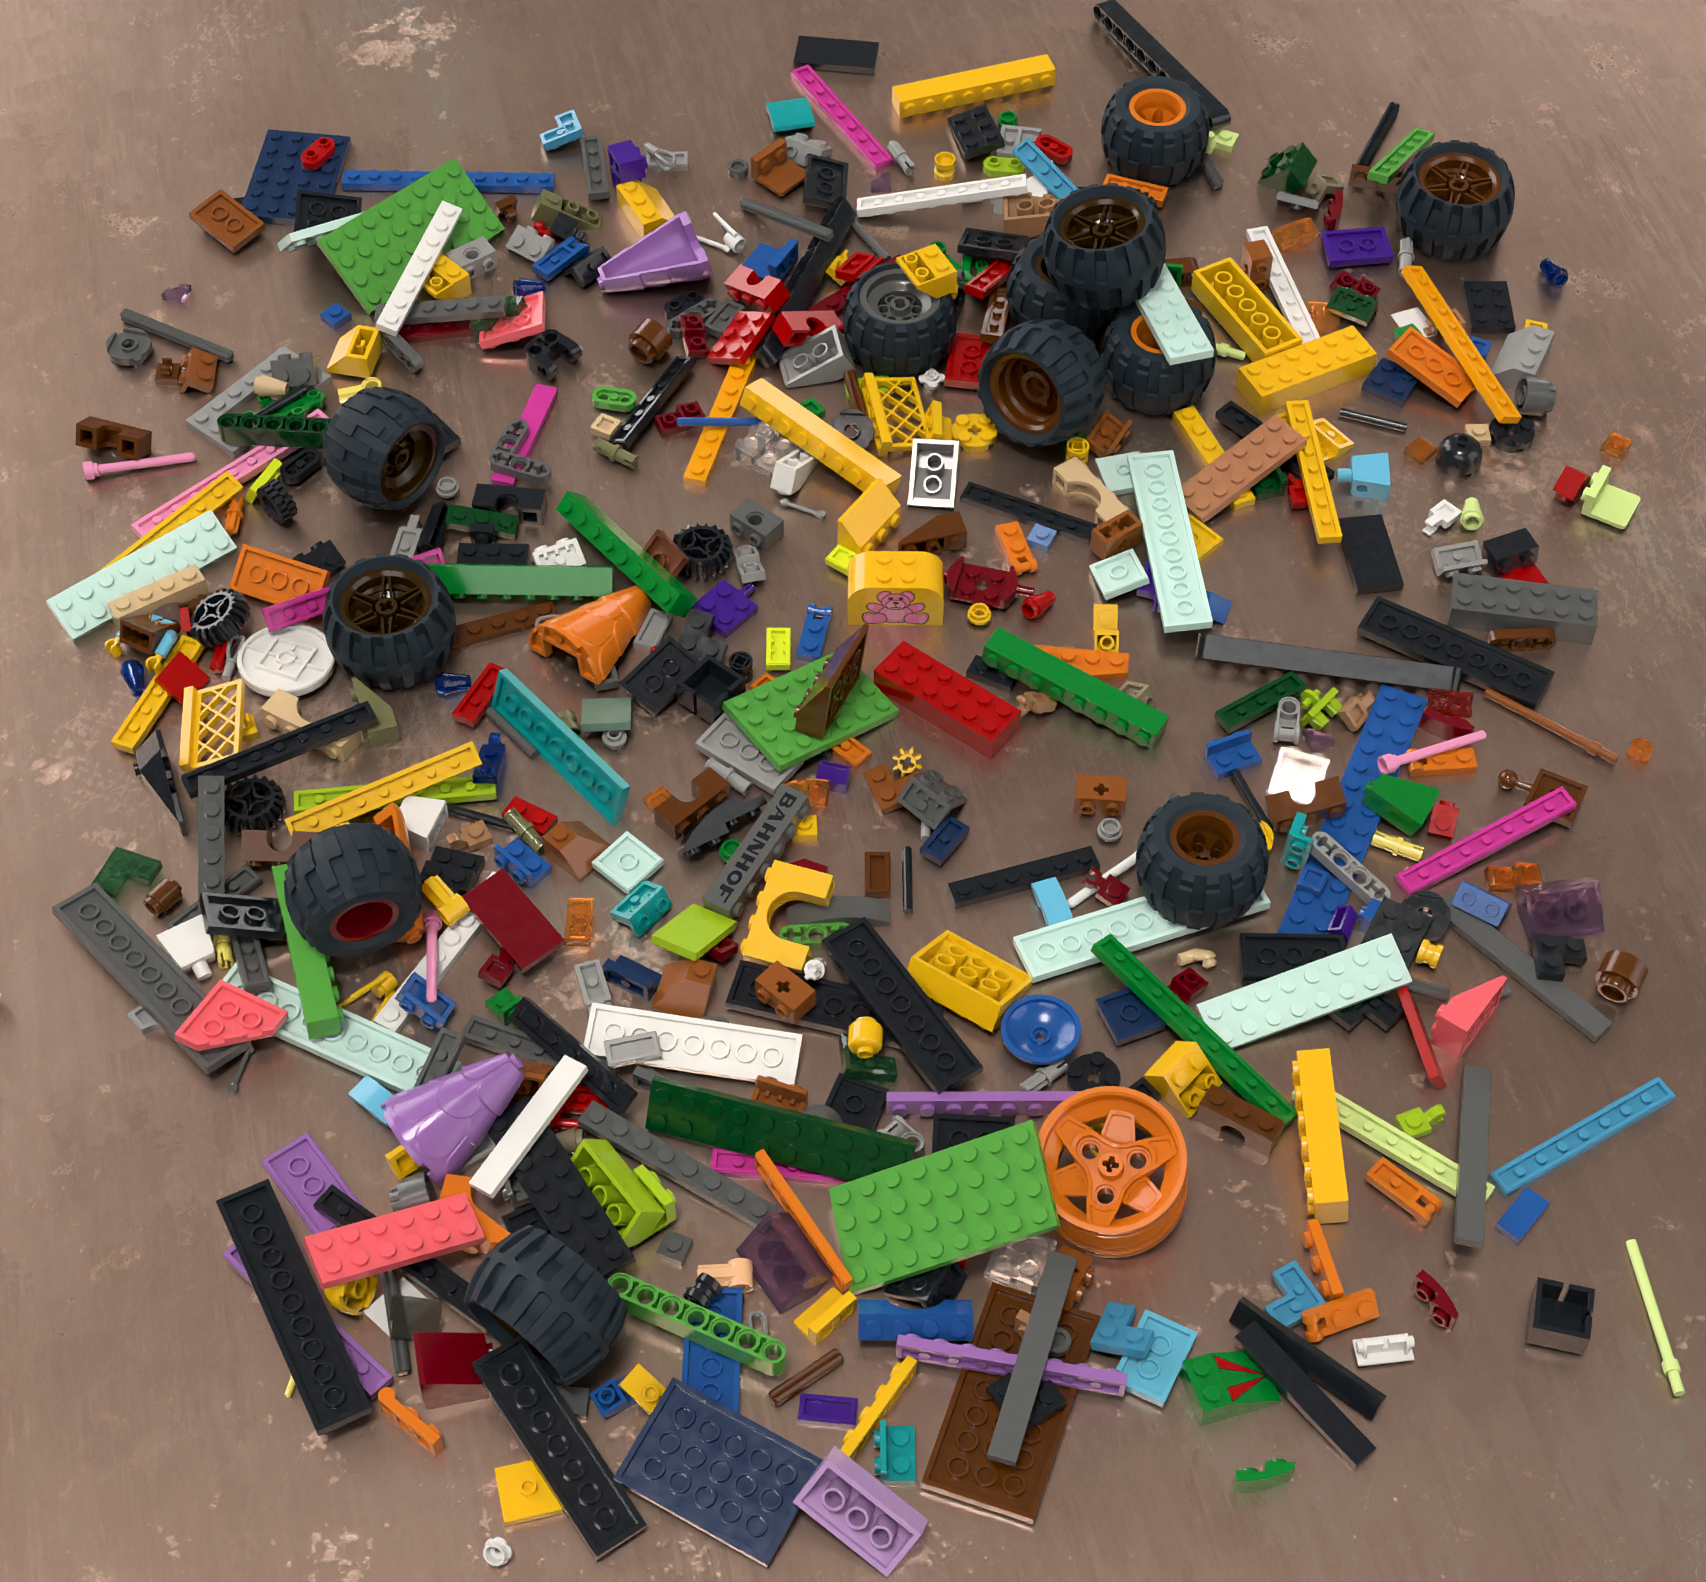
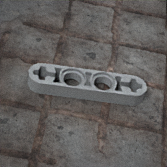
M1322 831L1312 835L1311 838L1314 842L1310 853L1367 905L1372 898L1381 902L1384 896L1389 899L1391 898V893L1387 886L1330 835ZM1319 842L1323 844L1320 847L1317 845ZM1333 857L1343 859L1345 866H1338L1334 862ZM1353 874L1362 876L1364 883H1357L1353 879ZM1377 893L1381 896L1378 899L1374 896Z

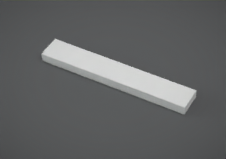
M566 1055L563 1056L469 1181L472 1188L492 1199L495 1197L588 1072L587 1066Z

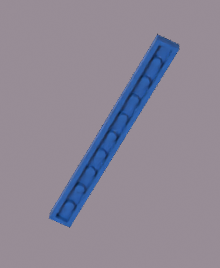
M344 170L341 185L342 190L400 191L431 171ZM465 172L479 192L541 193L545 189L554 193L555 173Z

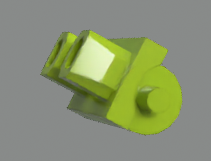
M1333 687L1320 700L1321 692L1318 689L1314 691L1310 689L1304 690L1300 695L1302 700L1301 707L1303 709L1310 708L1311 710L1299 721L1300 725L1304 727L1309 723L1314 729L1319 731L1329 721L1320 710L1323 708L1333 717L1343 707L1335 697L1339 691Z

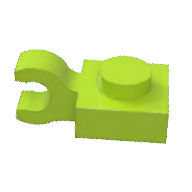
M1441 1104L1431 1107L1425 1113H1423L1420 1107L1395 1115L1394 1121L1399 1130L1414 1139H1418L1431 1134L1432 1125L1444 1122L1443 1115H1446V1112Z

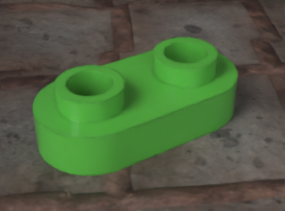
M601 386L592 392L593 405L600 409L629 412L635 409L637 405L636 394L628 389Z

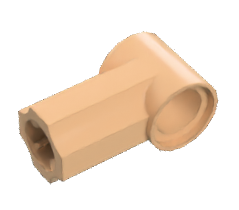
M735 1258L728 1261L727 1264L698 1265V1276L700 1273H707L715 1278L722 1288H743V1294L753 1291V1262L750 1259Z

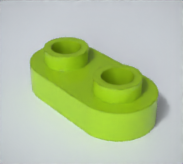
M991 156L984 160L983 172L987 176L1000 178L1025 174V166L1017 158Z

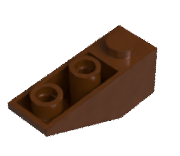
M960 511L935 516L898 542V551H921L936 554L966 547L967 530Z

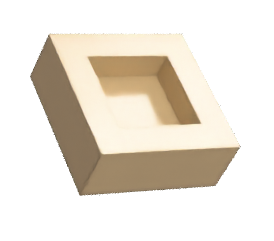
M601 413L590 426V432L609 441L622 423L617 418Z
M1465 424V434L1473 436L1480 443L1481 447H1490L1491 436L1488 424Z

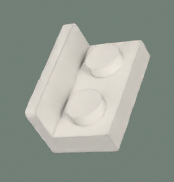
M567 537L558 540L556 545L537 547L530 558L531 562L535 563V565L586 566L585 558L576 538L569 540Z

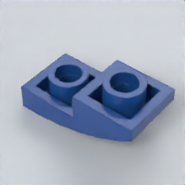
M626 1375L617 1381L614 1378L610 1379L589 1394L604 1419L637 1404L618 1386Z

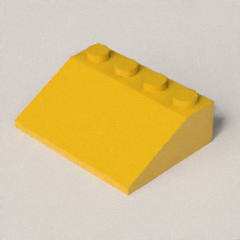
M949 930L943 932L914 954L907 968V971L935 1003L944 1005L955 1011L958 1016L967 1018L978 1024L980 1028L991 1032L1001 1025L1006 1010L1013 1003L1021 999L1033 984L1028 973Z

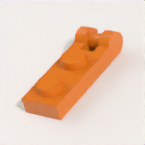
M1018 521L996 525L995 533L1009 566H1014L1017 576L1022 575V572L1026 571L1030 573L1037 572V561L1033 558Z
M1473 747L1455 748L1410 762L1408 766L1409 775L1412 777L1477 773L1478 769ZM1409 749L1405 753H1409L1418 749Z
M1383 1156L1365 1175L1364 1179L1413 1215L1414 1219L1423 1226H1426L1432 1220L1431 1215L1433 1213H1438L1443 1208V1203L1437 1196ZM1420 1200L1425 1203L1424 1208L1418 1204Z
M1370 1287L1307 1309L1301 1313L1302 1322L1307 1327L1305 1331L1306 1340L1311 1343L1321 1341L1327 1335L1380 1317L1375 1293ZM1319 1319H1322V1324L1318 1325L1317 1322Z
M385 1387L379 1391L378 1399L382 1412L436 1457L444 1449L440 1430L433 1424L426 1425L420 1420V1414L413 1407L409 1406L406 1408L396 1399L395 1391L392 1388Z

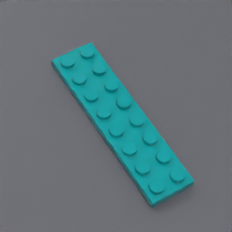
M507 668L499 670L491 707L539 751V755L612 826L622 820L630 785Z

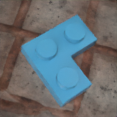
M574 109L555 116L559 127L539 134L546 151L557 149L565 143L577 141L580 137L585 136Z
M1294 1260L1272 1272L1271 1278L1284 1297L1265 1306L1263 1311L1290 1329L1302 1323L1301 1313L1326 1302L1297 1261Z
M1108 1301L1090 1341L1091 1349L1146 1359L1155 1339L1153 1330L1131 1327L1137 1314L1135 1305Z

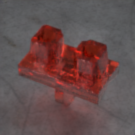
M1430 688L1428 689L1427 708L1430 707L1446 716L1456 714L1459 717L1471 718L1474 693Z

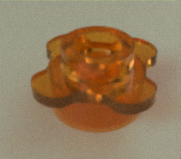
M1637 738L1631 741V747L1626 749L1625 753L1629 758L1633 757L1641 763H1648L1649 755L1654 753L1655 749L1648 740Z

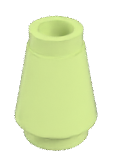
M1471 497L1465 500L1460 522L1464 528L1476 530L1482 525L1484 517L1479 501Z

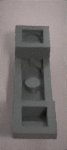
M836 896L831 897L828 907L801 902L787 908L788 925L835 922L854 923L866 917L873 927L891 926L889 902L876 898Z

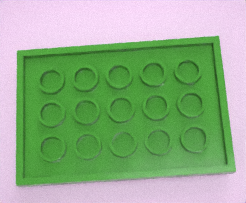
M833 653L723 702L722 707L726 714L779 772L898 717L899 709L861 670L858 681L823 739L796 730V718L793 717L798 704H803L807 689L813 688V682L817 673H822L826 658H831Z

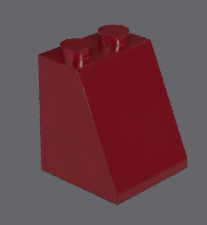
M413 1333L419 1385L426 1410L490 1398L471 1368V1363L494 1350L493 1344L486 1342L485 1333Z

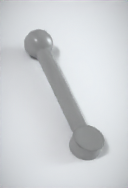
M783 498L780 502L783 507L789 506L816 515L819 520H823L826 517L824 510L815 511L789 502L787 498Z

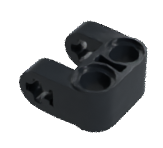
M548 329L525 346L527 367L544 380L550 381L559 374V369L554 363L558 357L574 363L582 356V350L569 337L555 329Z

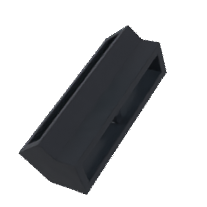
M443 500L433 504L417 545L418 554L438 548L446 529L445 522L448 505ZM439 517H440L441 520H440L439 526H437V522H438V519H439ZM432 536H435V537H434V540H433V543H432V545H431V544H430L431 538H432Z

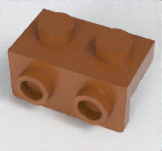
M195 347L191 348L188 355L184 354L180 364L183 370H181L178 377V383H181L179 392L184 393L187 387L190 386L210 394L213 389L218 356Z
M1105 410L1085 438L1089 443V449L1100 458L1107 457L1109 454L1115 455L1121 447L1119 444L1120 440L1124 441L1130 434L1131 430L1128 428L1133 421L1128 419L1123 424Z
M757 1075L755 1080L756 1088L750 1100L798 1112H803L807 1108L808 1091L796 1084L789 1085L778 1081L774 1077Z

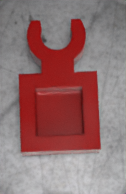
M1290 473L1287 492L1292 509L1309 508L1301 475L1300 479L1296 480L1293 478L1292 473Z

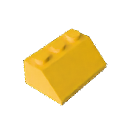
M639 180L616 185L618 206L640 238H643L675 216L656 188Z
M877 478L837 520V545L840 544L857 554L874 551L880 542L883 543L886 540L889 532L899 526L902 519L900 516L901 505L882 479Z

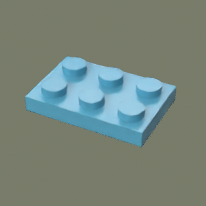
M1145 1309L1137 1328L1153 1330L1155 1339L1146 1359L1123 1355L1116 1369L1121 1373H1127L1125 1391L1163 1408L1180 1374L1182 1362L1187 1359L1196 1341L1198 1332Z

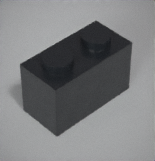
M1523 528L1483 541L1481 555L1482 559L1488 560L1487 567L1492 574L1497 576L1502 572L1508 573L1513 569L1537 563L1539 545L1529 531Z

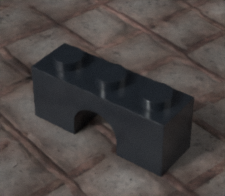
M477 483L472 500V508L500 513L506 509H514L518 511L520 524L543 526L547 509L546 490Z

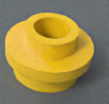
M975 603L968 610L967 618L974 625H985L991 619V611L987 605Z

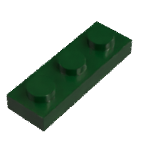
M449 504L445 528L469 532L470 523L494 524L496 537L515 540L518 516Z

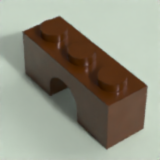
M92 416L76 423L75 445L93 450H98L102 447L117 448V456L137 461L151 453L152 431Z
M708 767L691 780L692 796L696 798L695 800L683 802L674 795H671L654 808L655 824L675 841L685 836L696 822L709 811L731 799L730 783L711 767Z
M1335 776L1314 782L1316 796L1308 804H1298L1293 801L1289 790L1264 796L1274 832L1290 831L1297 811L1307 815L1304 823L1307 826L1316 824L1319 820L1328 817L1331 819L1341 817L1344 813L1348 812L1339 777Z
M242 830L240 860L248 861V866L263 867L264 862H274L273 866L287 864L290 857L301 845L321 832L293 831L291 845L286 850L279 851L273 845L272 831Z
M1211 1084L1200 1101L1196 1117L1197 1121L1218 1132H1221L1224 1125L1234 1127L1243 1134L1245 1146L1266 1157L1270 1156L1281 1138L1284 1121L1214 1084Z

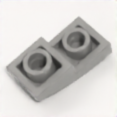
M742 545L732 551L735 565L743 584L766 579L765 570L760 563L759 553L755 546Z

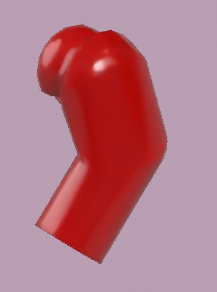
M538 221L533 224V228L539 232V236L543 237L545 234L552 239L558 237L549 232L550 228H546L544 222Z

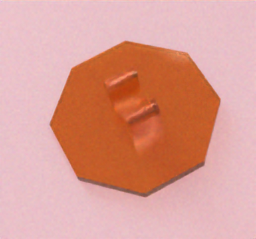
M1308 301L1305 303V306L1319 335H1327L1339 327V316L1326 311L1328 303Z

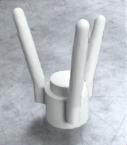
M714 212L713 216L727 231L723 238L725 245L696 235L698 241L720 248L728 254L731 251L739 253L744 248L746 239L733 230Z

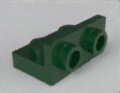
M1338 285L1326 306V311L1367 326L1371 317L1378 312V301L1369 295L1364 296L1356 293L1349 287L1344 288Z
M1279 466L1252 486L1251 489L1256 500L1260 501L1283 496L1284 487L1287 486V476L1281 471Z

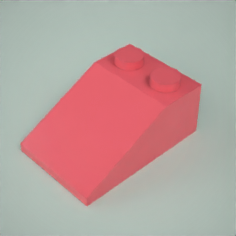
M1503 975L1452 997L1447 1005L1442 1004L1435 1014L1437 1020L1430 1030L1433 1033L1431 1044L1458 1060L1498 1007L1507 977Z

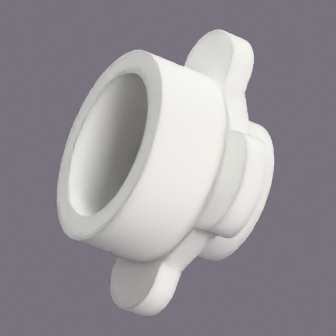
M934 368L926 370L925 374L920 375L918 380L920 383H923L924 388L927 390H936L940 387L941 382L944 381L945 375L939 374Z

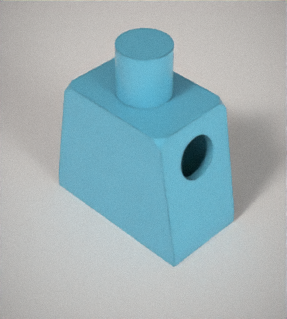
M1388 453L1352 456L1349 469L1337 468L1336 482H1349V490L1352 496L1387 501L1391 486Z

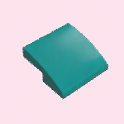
M806 97L765 103L766 112L770 117L771 127L774 132L815 126L814 116Z

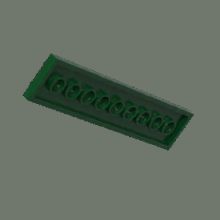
M654 1076L651 1082L645 1129L754 1157L755 1153L764 1149L773 1162L848 1181H853L914 1160L917 1141L659 1076Z

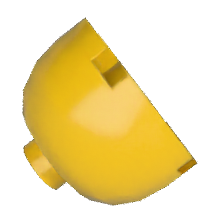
M372 1275L324 1289L325 1297L336 1310L350 1315H359L361 1313L358 1311L363 1307L368 1308L371 1305L376 1294L378 1277Z

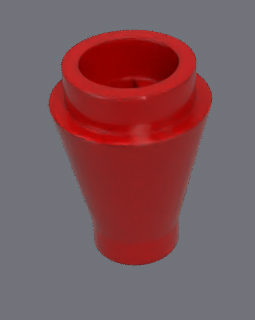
M1047 590L1044 593L1026 597L1021 604V611L1028 619L1039 618L1051 604L1055 603L1054 593Z

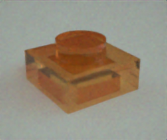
M1611 432L1601 445L1600 452L1621 461L1631 447L1632 441Z

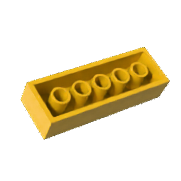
M1231 257L1193 271L1191 291L1238 346L1246 352V355L1252 362L1302 344L1303 338Z
M1352 325L1240 367L1238 369L1236 388L1260 416L1284 407L1286 401L1302 400L1370 374L1374 369L1377 353Z
M1330 1048L1297 1051V1061H1292L1293 1089H1295L1296 1114L1298 1113L1299 1139L1301 1138L1302 1164H1304L1305 1189H1307L1308 1215H1314V1219L1318 1218L1320 1224L1348 1222L1349 1200Z

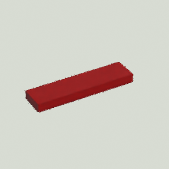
M997 259L966 283L963 292L983 300L1008 279L1013 263L1007 262L1005 259Z
M1407 986L1398 989L1399 998L1428 1077L1435 1088H1443L1446 1086L1415 998Z

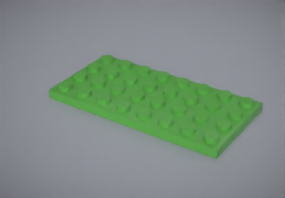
M455 158L316 242L368 315L376 311V305L387 304L442 200L462 208V214L442 250L444 255L482 236L489 241L505 230V227Z
M1033 1120L829 1188L843 1263L853 1278V1285L849 1288L853 1295L1061 1228L1037 1125Z

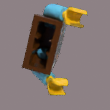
M157 614L120 619V630L116 634V639L107 640L105 642V649L114 658L120 656L123 652L120 646L121 643L149 655L155 654V656L149 657L146 660V667L149 673L154 668L155 674L159 675L163 670L160 661L165 659L170 649L176 645L177 634L180 633L181 626L177 620H169Z

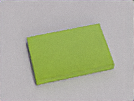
M693 903L653 933L651 943L696 961L736 929L737 921Z

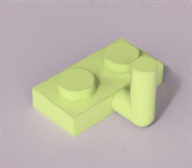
M1220 128L1209 131L1205 154L1210 155L1214 148L1231 153L1238 142L1239 134Z

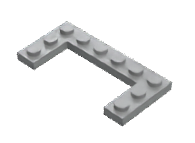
M282 346L185 420L187 427L233 458L237 457L251 445L222 442L217 426L218 417L225 413H235L258 395L254 393L255 378L263 374L272 377L270 361L278 359L277 355L291 354V358L299 357V355ZM317 367L319 384L306 387L310 391H321L332 383L331 376Z

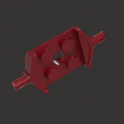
M961 556L948 570H943L944 584H946L950 599L970 603H983L990 607L1005 609L1008 608L1015 597L1018 598L1019 594L1024 596L1034 595L1035 587L1023 586L1018 583L1014 566H1010L1008 572L964 563V556ZM985 586L987 588L985 590H979L976 587Z

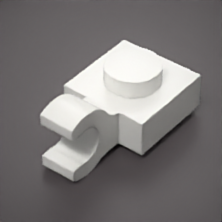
M1445 499L1429 510V518L1425 521L1427 526L1422 532L1430 537L1440 525L1447 529L1460 519L1462 511Z

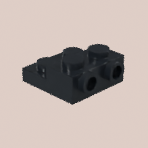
M436 846L430 861L426 860L421 871L422 885L429 877L438 875L454 894L458 893L462 897L475 888L485 864V858L481 855Z

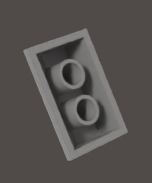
M1532 325L1508 334L1491 369L1501 385L1516 389L1517 383L1522 376L1538 377L1550 352L1555 332Z

